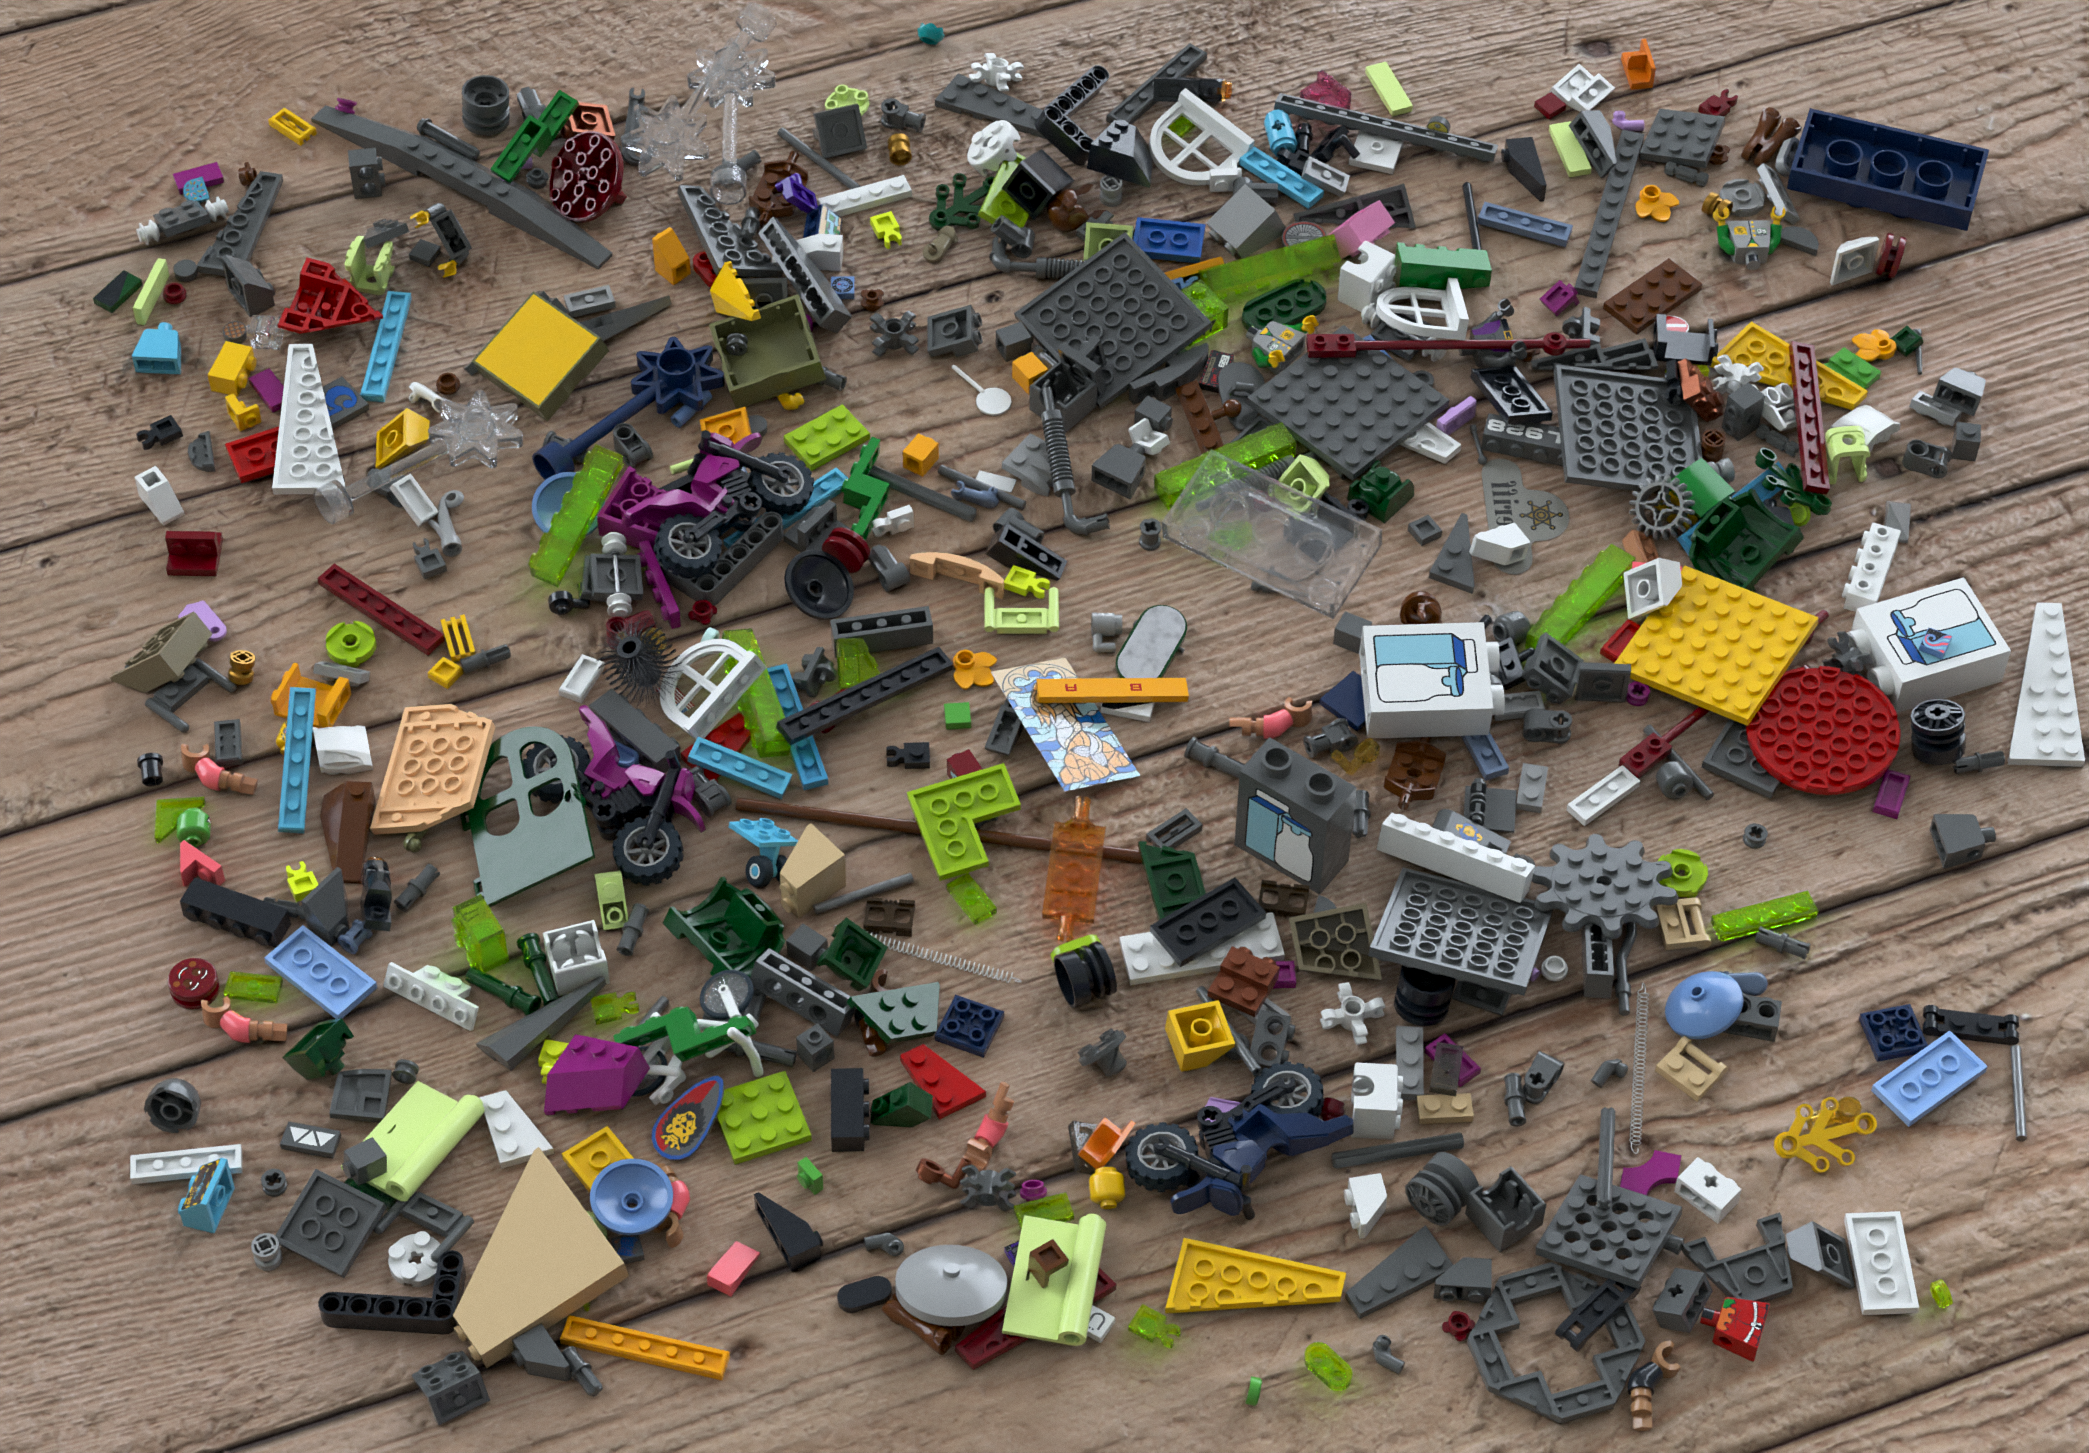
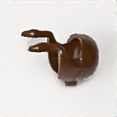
M1092 184L1083 185L1078 190L1066 189L1050 201L1047 205V215L1055 229L1060 232L1074 231L1087 222L1090 217L1099 218L1106 211L1096 210L1088 215L1084 208L1077 204V196L1086 194L1093 186Z
M1426 591L1412 592L1401 603L1400 619L1404 625L1442 624L1440 604L1432 594Z

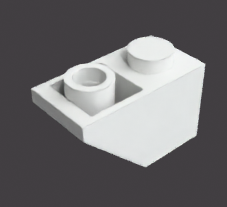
M156 466L135 476L140 498L163 526L185 515L168 480Z
M1511 523L1476 534L1469 553L1472 556L1508 565L1524 560L1531 542L1515 523Z
M1381 1173L1349 1178L1348 1189L1344 1190L1345 1203L1347 1206L1351 1205L1352 1213H1350L1352 1229H1357L1359 1239H1363L1368 1235L1385 1212L1387 1194Z

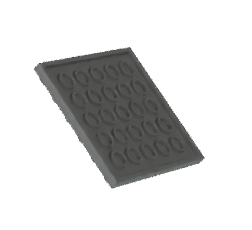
M1125 232L1014 313L1015 318L1022 322L1026 330L1028 329L1032 333L1033 338L1045 350H1048V354L1057 363L1061 360L1058 348L1063 342L1079 351L1083 342L1089 340L1093 335L1101 339L1107 364L1101 370L1106 391L1101 396L1097 395V406L1100 410L1129 389L1130 382L1147 376L1212 328L1211 321Z
M1344 325L1332 333L1354 334L1355 341H1366ZM1356 350L1355 357L1308 358V353H1306L1248 396L1247 404L1353 481L1369 469L1377 460L1383 458L1449 406V399L1380 350Z
M1564 365L1555 366L1553 372L1565 483L1641 492L1642 490L1638 485L1642 483L1647 486V478H1651L1655 482V476L1660 475L1663 481L1665 475H1670L1672 480L1685 468L1702 458L1697 412L1684 399L1681 400L1678 395L1674 396L1672 404L1668 402L1665 398V392L1670 386L1665 378ZM1659 489V490H1657V491H1655V492H1653V493H1654V494H1658V491H1661V489Z
M1402 867L1371 943L1368 956L1377 958L1380 961L1402 964L1407 968L1425 970L1435 975L1449 976L1458 981L1480 984L1485 988H1495L1506 991L1509 994L1525 996L1553 914V909L1540 911L1535 907L1534 900L1524 898L1519 903L1470 884Z

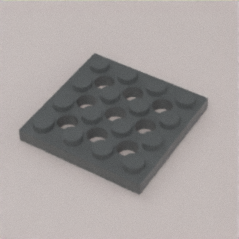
M1580 1174L1536 1245V1255L1639 1289L1682 1215V1207L1612 1185V1206L1609 1209H1599L1597 1205H1589L1591 1202H1597L1598 1180ZM1617 1210L1625 1211L1620 1215L1614 1213ZM1641 1219H1650L1651 1221H1648L1647 1223H1643V1222H1640L1639 1220H1641ZM1581 1220L1589 1221L1584 1225L1577 1223ZM1604 1229H1613V1230H1615V1231H1611L1610 1233H1606V1232H1604L1603 1230H1604ZM1631 1237H1638V1238H1640V1239H1638V1240H1636V1241H1631V1240H1629V1238H1631ZM1577 1239L1578 1241L1569 1243L1566 1240ZM1594 1247H1601V1248H1603L1602 1250H1599V1251H1594V1250H1592V1248H1594ZM1622 1255H1625V1256H1628V1257H1630V1258H1626L1625 1260H1621V1259H1618L1617 1257L1622 1256Z

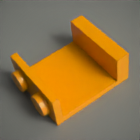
M293 663L289 671L284 673L279 688L273 691L270 702L273 706L274 715L287 719L290 687L315 688L316 698L313 727H333L351 696L349 679L339 676L334 686L302 677L299 665Z

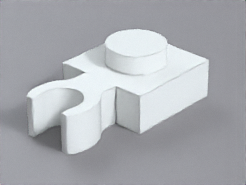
M907 505L887 512L886 518L873 520L874 528H872V531L876 537H879L888 531L893 535L914 527V513L911 506Z

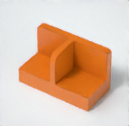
M1645 38L1641 39L1639 51L1624 52L1621 55V61L1631 90L1653 88L1656 67Z
M1104 1117L1078 1155L1095 1169L1104 1167L1115 1155L1136 1123L1131 1120L1121 1130Z

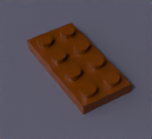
M1668 258L1605 301L1603 309L1637 335L1655 322L1656 314H1668L1701 291L1702 283Z

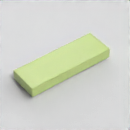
M1387 62L1367 66L1365 73L1390 115L1393 117L1412 112L1413 105Z
M1571 121L1549 125V133L1568 176L1575 177L1591 174L1592 168L1586 154L1569 127Z
M158 258L133 306L137 324H146L170 276L166 259Z

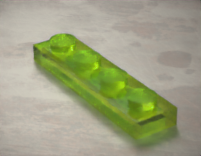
M1804 891L1712 915L1710 922L1720 942L1760 932V926L1772 929L1817 917L1818 909L1809 892Z

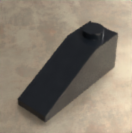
M1533 137L1506 139L1505 149L1501 150V159L1503 163L1506 162L1508 172L1540 202L1544 201L1547 184Z
M1007 523L993 535L985 553L1005 567L1012 568L1015 565L1035 572L1038 576L1056 581L1061 578L1067 560Z
M759 1192L754 1194L755 1209L791 1272L821 1258L820 1247L823 1246V1241L818 1231L813 1232L806 1221Z

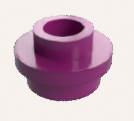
M1040 1180L1025 1181L1020 1189V1197L1026 1199L1029 1203L1040 1202L1047 1195V1188L1044 1187V1183Z

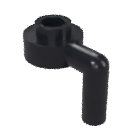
M582 582L577 584L579 599L573 598L572 594L567 591L552 593L548 598L550 611L558 615H564L573 608L587 609L590 606V600L580 599Z

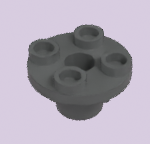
M1111 1028L1099 1036L1101 1041L1093 1046L1088 1044L1078 1051L1080 1056L1078 1061L1082 1066L1096 1061L1107 1077L1117 1075L1127 1065V1061L1119 1051V1044L1124 1041L1126 1034L1123 1030L1114 1031Z

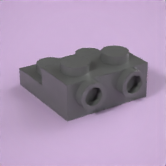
M971 305L927 317V352L929 355L934 357L953 351L955 356L959 357L977 352L978 345L983 343L982 335L978 330V327L982 326L980 314L976 313Z
M1545 632L1539 637L1534 654L1527 658L1521 676L1527 680V685L1530 688L1539 689L1546 694V699L1549 702L1561 704L1572 697L1577 682L1580 662H1584V660Z

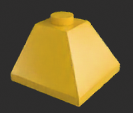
M406 408L377 431L376 468L381 470L411 453L420 445L425 444L430 437V420Z

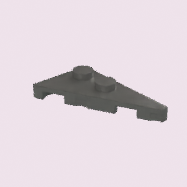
M1461 513L1429 571V578L1473 594L1475 584L1472 555L1469 553L1471 545L1467 514Z

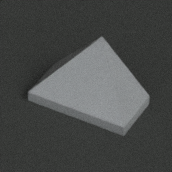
M1886 501L1884 526L1900 530L1898 542L1908 543L1911 504Z

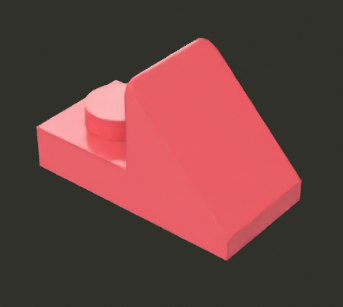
M185 840L180 843V873L184 887L189 885L198 875L202 880L219 886L225 882L223 869L220 864Z

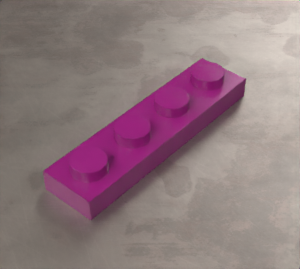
M649 540L639 542L640 553H637V555H640L641 568L645 567L646 571H644L647 584L652 585L654 588L652 589L654 600L656 603L660 602L662 606L660 607L662 618L664 621L668 620L671 629L681 627L679 608Z

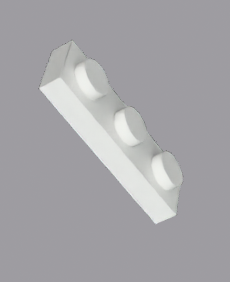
M1622 765L1567 805V811L1582 825L1586 826L1637 789L1640 785V780Z

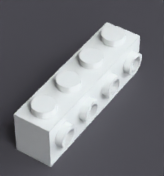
M1872 523L1870 531H1864L1861 545H1864V548H1858L1854 561L1858 565L1857 567L1852 565L1848 580H1851V584L1846 583L1842 597L1846 598L1844 609L1856 612L1858 608L1878 602L1898 545L1900 530Z

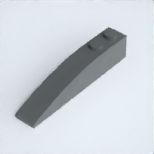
M772 217L758 234L818 325L838 333L852 318L851 314L808 254L775 217Z
M1586 924L1581 928L1584 997L1610 999L1614 978L1612 939L1606 938L1598 925Z

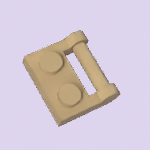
M1699 898L1678 899V902L1671 906H1654L1655 913L1659 918L1658 925L1665 950L1692 947L1706 949L1711 946V938L1709 934H1706L1700 910L1702 906ZM1684 911L1690 913L1696 935H1690Z
M1683 1036L1677 1045L1656 1065L1655 1071L1698 1102L1725 1075L1728 1066L1722 1062H1716L1691 1044L1692 1040ZM1686 1052L1711 1070L1712 1073L1708 1075L1682 1055Z

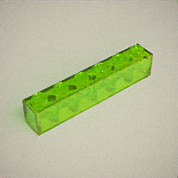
M1331 234L1198 271L1205 297H1213L1215 301L1226 298L1228 292L1235 291V295L1248 292V287L1256 285L1257 289L1270 286L1271 280L1278 279V283L1291 280V275L1299 273L1300 277L1313 274L1312 269L1320 267L1321 271L1334 268V263L1340 262L1341 259L1335 235Z
M1282 422L1268 426L1259 432L1246 435L1242 439L1227 443L1218 449L1205 452L1194 459L1183 461L1177 466L1160 471L1154 475V490L1167 510L1215 491L1217 487L1287 455L1295 457L1296 441Z
M595 444L592 451L589 450L586 453L582 470L576 472L572 482L574 484L570 492L567 491L564 494L560 511L554 513L550 523L552 526L548 533H543L539 543L540 548L537 553L534 552L531 555L528 563L532 577L559 587L624 466L621 454Z
M1612 543L1605 551L1601 550L1596 556L1595 561L1584 568L1581 576L1577 580H1572L1567 591L1563 595L1559 594L1553 606L1549 610L1545 609L1542 612L1539 621L1535 625H1530L1525 648L1536 649L1539 637L1545 632L1566 646L1624 584V572L1631 570L1632 562H1635L1636 557Z
M752 628L723 630L721 639L730 640L746 651H752L765 664ZM731 656L724 663L726 674H729L738 664V661ZM766 668L739 698L738 708L740 711H743L745 727L747 730H750L752 746L756 748L759 758L789 756L791 746L776 729L777 721L784 719L785 715Z

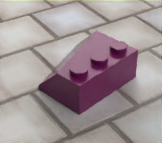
M629 466L597 515L599 535L604 537L611 532L620 533L626 538L625 544L639 548V542L649 540L654 552V541L659 527L644 520L626 527L621 523L625 510L642 502L643 499L667 491L658 489L652 485L650 479L647 477L642 478L636 473L634 468Z
M575 1034L547 1074L544 1113L545 1115H555L556 1111L566 1110L569 1114L577 1113L578 1109L591 1108L593 1111L623 1109L650 1070V1067L638 1047Z

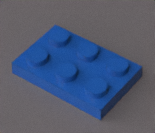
M1137 217L1133 241L1150 259L1199 263L1201 261L1206 224Z

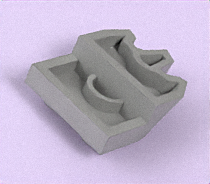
M1030 433L1002 462V469L1020 478L1021 486L1036 494L1048 497L1050 493L1049 487L1053 486L1046 442Z

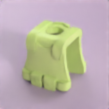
M357 236L355 241H352L346 254L345 270L349 271L351 275L350 284L357 291L375 295H383L385 293L388 280L392 277L395 267L391 266L393 243L391 241L384 243L375 266L366 263L364 236ZM375 276L377 282L370 283L367 281L368 278Z
M1861 426L1835 427L1827 430L1825 447L1830 484H1836L1840 457L1851 456L1858 481L1864 482L1866 480L1867 467L1865 462L1866 458L1870 457V452L1865 444V435ZM1844 438L1853 439L1850 445L1842 441Z

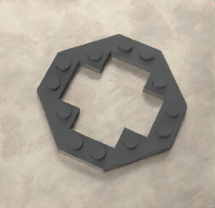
M1553 1262L1500 1276L1490 1298H1488L1479 1315L1474 1329H1472L1468 1337L1467 1345L1487 1391L1562 1424L1614 1409L1645 1345V1338L1629 1303L1627 1302L1605 1323L1616 1349L1593 1355L1592 1362L1600 1377V1381L1551 1394L1541 1370L1515 1378L1496 1335L1519 1329L1520 1321L1512 1304L1561 1291L1572 1314L1600 1287L1598 1282L1578 1273L1575 1276L1562 1270V1266Z

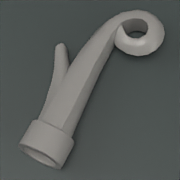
M451 490L442 496L438 505V523L432 519L428 521V524L434 528L441 539L443 553L449 557L456 556L462 551L461 540L456 535L448 508H456L464 500L463 493L458 490Z

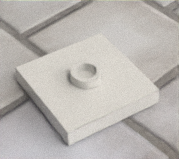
M1359 130L1354 146L1360 152V155L1355 159L1350 156L1349 165L1393 174L1404 140L1394 141L1387 136H1373L1366 131Z

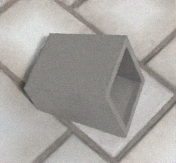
M1246 184L1206 222L1211 230L1209 235L1217 243L1221 240L1225 244L1224 248L1232 256L1237 254L1242 259L1282 236L1283 230L1286 228L1276 210Z

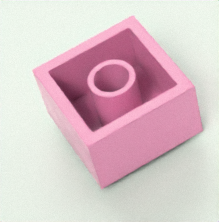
M1378 200L1355 213L1326 237L1341 259L1348 255L1353 258L1361 252L1358 248L1364 241L1375 244L1374 241L1383 238L1390 232L1388 228L1395 222L1381 201Z

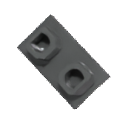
M1584 307L1580 317L1571 316L1563 322L1562 331L1569 335L1570 338L1590 339V346L1600 343V336L1594 335L1599 330L1600 319L1590 316V308Z
M817 647L814 654H804L801 665L805 672H795L792 678L796 689L806 690L809 697H816L821 685L825 684L826 681H834L837 676V672L833 668L834 663L825 657V649L823 647Z

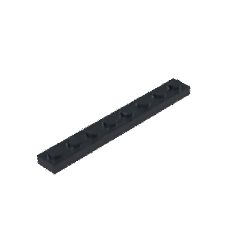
M940 647L934 648L777 721L776 729L791 746L951 671L953 663Z

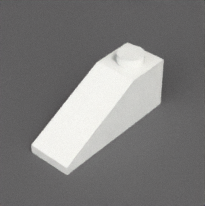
M816 234L796 240L819 270L841 271L843 235ZM773 256L772 264L774 266H779V264Z

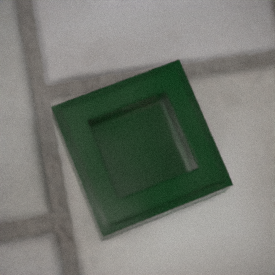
M1905 326L1890 338L1895 341L1896 349L1905 357L1924 343L1923 338L1909 326Z

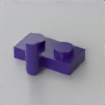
M795 173L775 184L779 192L783 191L785 200L798 207L799 210L809 213L818 207L815 193L803 186L800 174Z

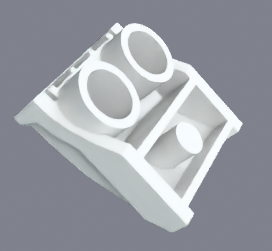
M1781 383L1774 388L1768 387L1761 391L1765 395L1762 416L1780 431L1797 427L1792 388L1786 383Z
M1863 405L1841 417L1830 429L1845 426H1861L1865 435V444L1868 446L1869 452H1871L1874 444L1888 441L1891 434L1899 431L1901 424L1894 422L1871 406ZM1851 438L1842 439L1847 445H1850L1853 440Z
M365 726L313 727L321 773L325 772L329 775H336L338 773L352 774L373 770Z

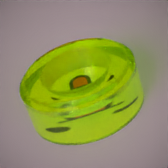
M1942 1279L1930 1284L1932 1297L1940 1308L1943 1309L1953 1304L1950 1290Z

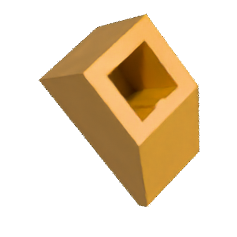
M671 227L652 238L655 271L672 285H675L691 274L690 258Z

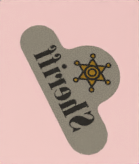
M1494 459L1487 462L1482 468L1488 529L1492 530L1502 525L1515 523L1531 542L1524 560L1508 565L1494 562V565L1505 573L1519 574L1528 570L1532 565V543L1549 540L1562 534L1569 523V512L1564 502L1554 494L1526 489L1522 483L1520 469L1514 462L1507 459Z

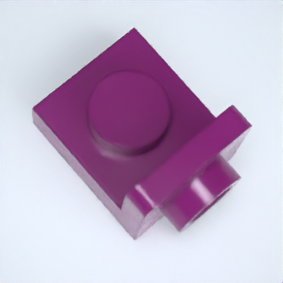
M1561 280L1540 298L1541 303L1556 317L1572 302L1576 306L1580 303L1576 296L1578 294L1577 290L1570 283L1566 286Z

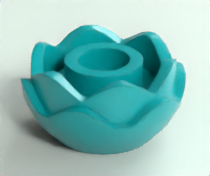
M921 23L917 29L920 40L927 44L936 45L945 36L943 28H937L933 23L926 25Z

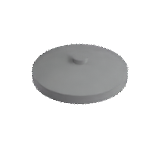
M938 1245L917 1251L903 1261L896 1273L895 1292L902 1307L916 1318L936 1325L963 1326L980 1322L1000 1309L1007 1294V1276L1003 1267L985 1252L961 1245Z

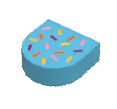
M203 177L189 180L184 185L183 194L187 201L197 200L198 203L210 200Z

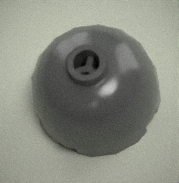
M170 1078L155 1085L147 1096L144 1110L145 1114L148 1112L151 1117L150 1122L155 1127L169 1133H178V1129L187 1128L189 1130L194 1126L199 1117L201 1100L198 1091L192 1084L182 1079Z

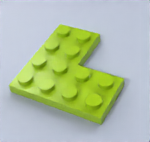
M1004 763L907 792L909 804L939 881L988 867L989 861L974 824L1021 810V803Z

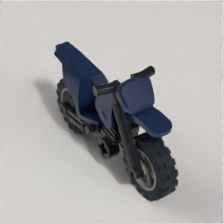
M1284 1062L1281 1065L1275 1063L1269 1069L1264 1068L1260 1076L1255 1077L1254 1085L1252 1084L1251 1086L1252 1095L1246 1097L1241 1104L1230 1111L1222 1113L1215 1106H1206L1199 1110L1197 1114L1198 1127L1200 1129L1199 1141L1200 1146L1205 1150L1208 1160L1199 1156L1195 1137L1193 1135L1190 1136L1187 1129H1181L1177 1124L1167 1125L1166 1122H1160L1159 1125L1155 1126L1154 1124H1149L1146 1126V1129H1139L1134 1137H1130L1128 1141L1129 1146H1126L1125 1150L1126 1165L1130 1178H1134L1138 1186L1141 1187L1143 1185L1148 1191H1153V1189L1158 1190V1192H1165L1168 1189L1174 1191L1178 1189V1186L1186 1185L1189 1189L1176 1193L1170 1200L1171 1208L1175 1214L1191 1212L1210 1202L1215 1209L1230 1216L1239 1215L1242 1211L1245 1218L1251 1220L1255 1217L1251 1198L1241 1192L1249 1191L1251 1188L1250 1184L1264 1169L1265 1160L1267 1159L1266 1155L1270 1148L1288 1156H1295L1329 1146V1144L1354 1133L1353 1119L1348 1115L1328 1121L1317 1118L1322 1112L1321 1107L1324 1106L1323 1084H1321L1320 1076L1318 1074L1315 1075L1312 1068H1305L1304 1064L1301 1063L1296 1065L1291 1064V1062ZM1306 1092L1307 1096L1304 1097L1299 1094ZM1149 1151L1152 1153L1151 1155H1145ZM1146 1162H1153V1164L1150 1166Z

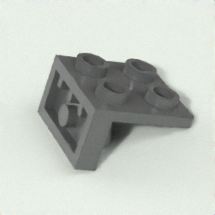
M463 1351L450 1353L443 1360L432 1365H425L418 1372L412 1374L414 1382L426 1396L438 1425L490 1401L480 1372Z

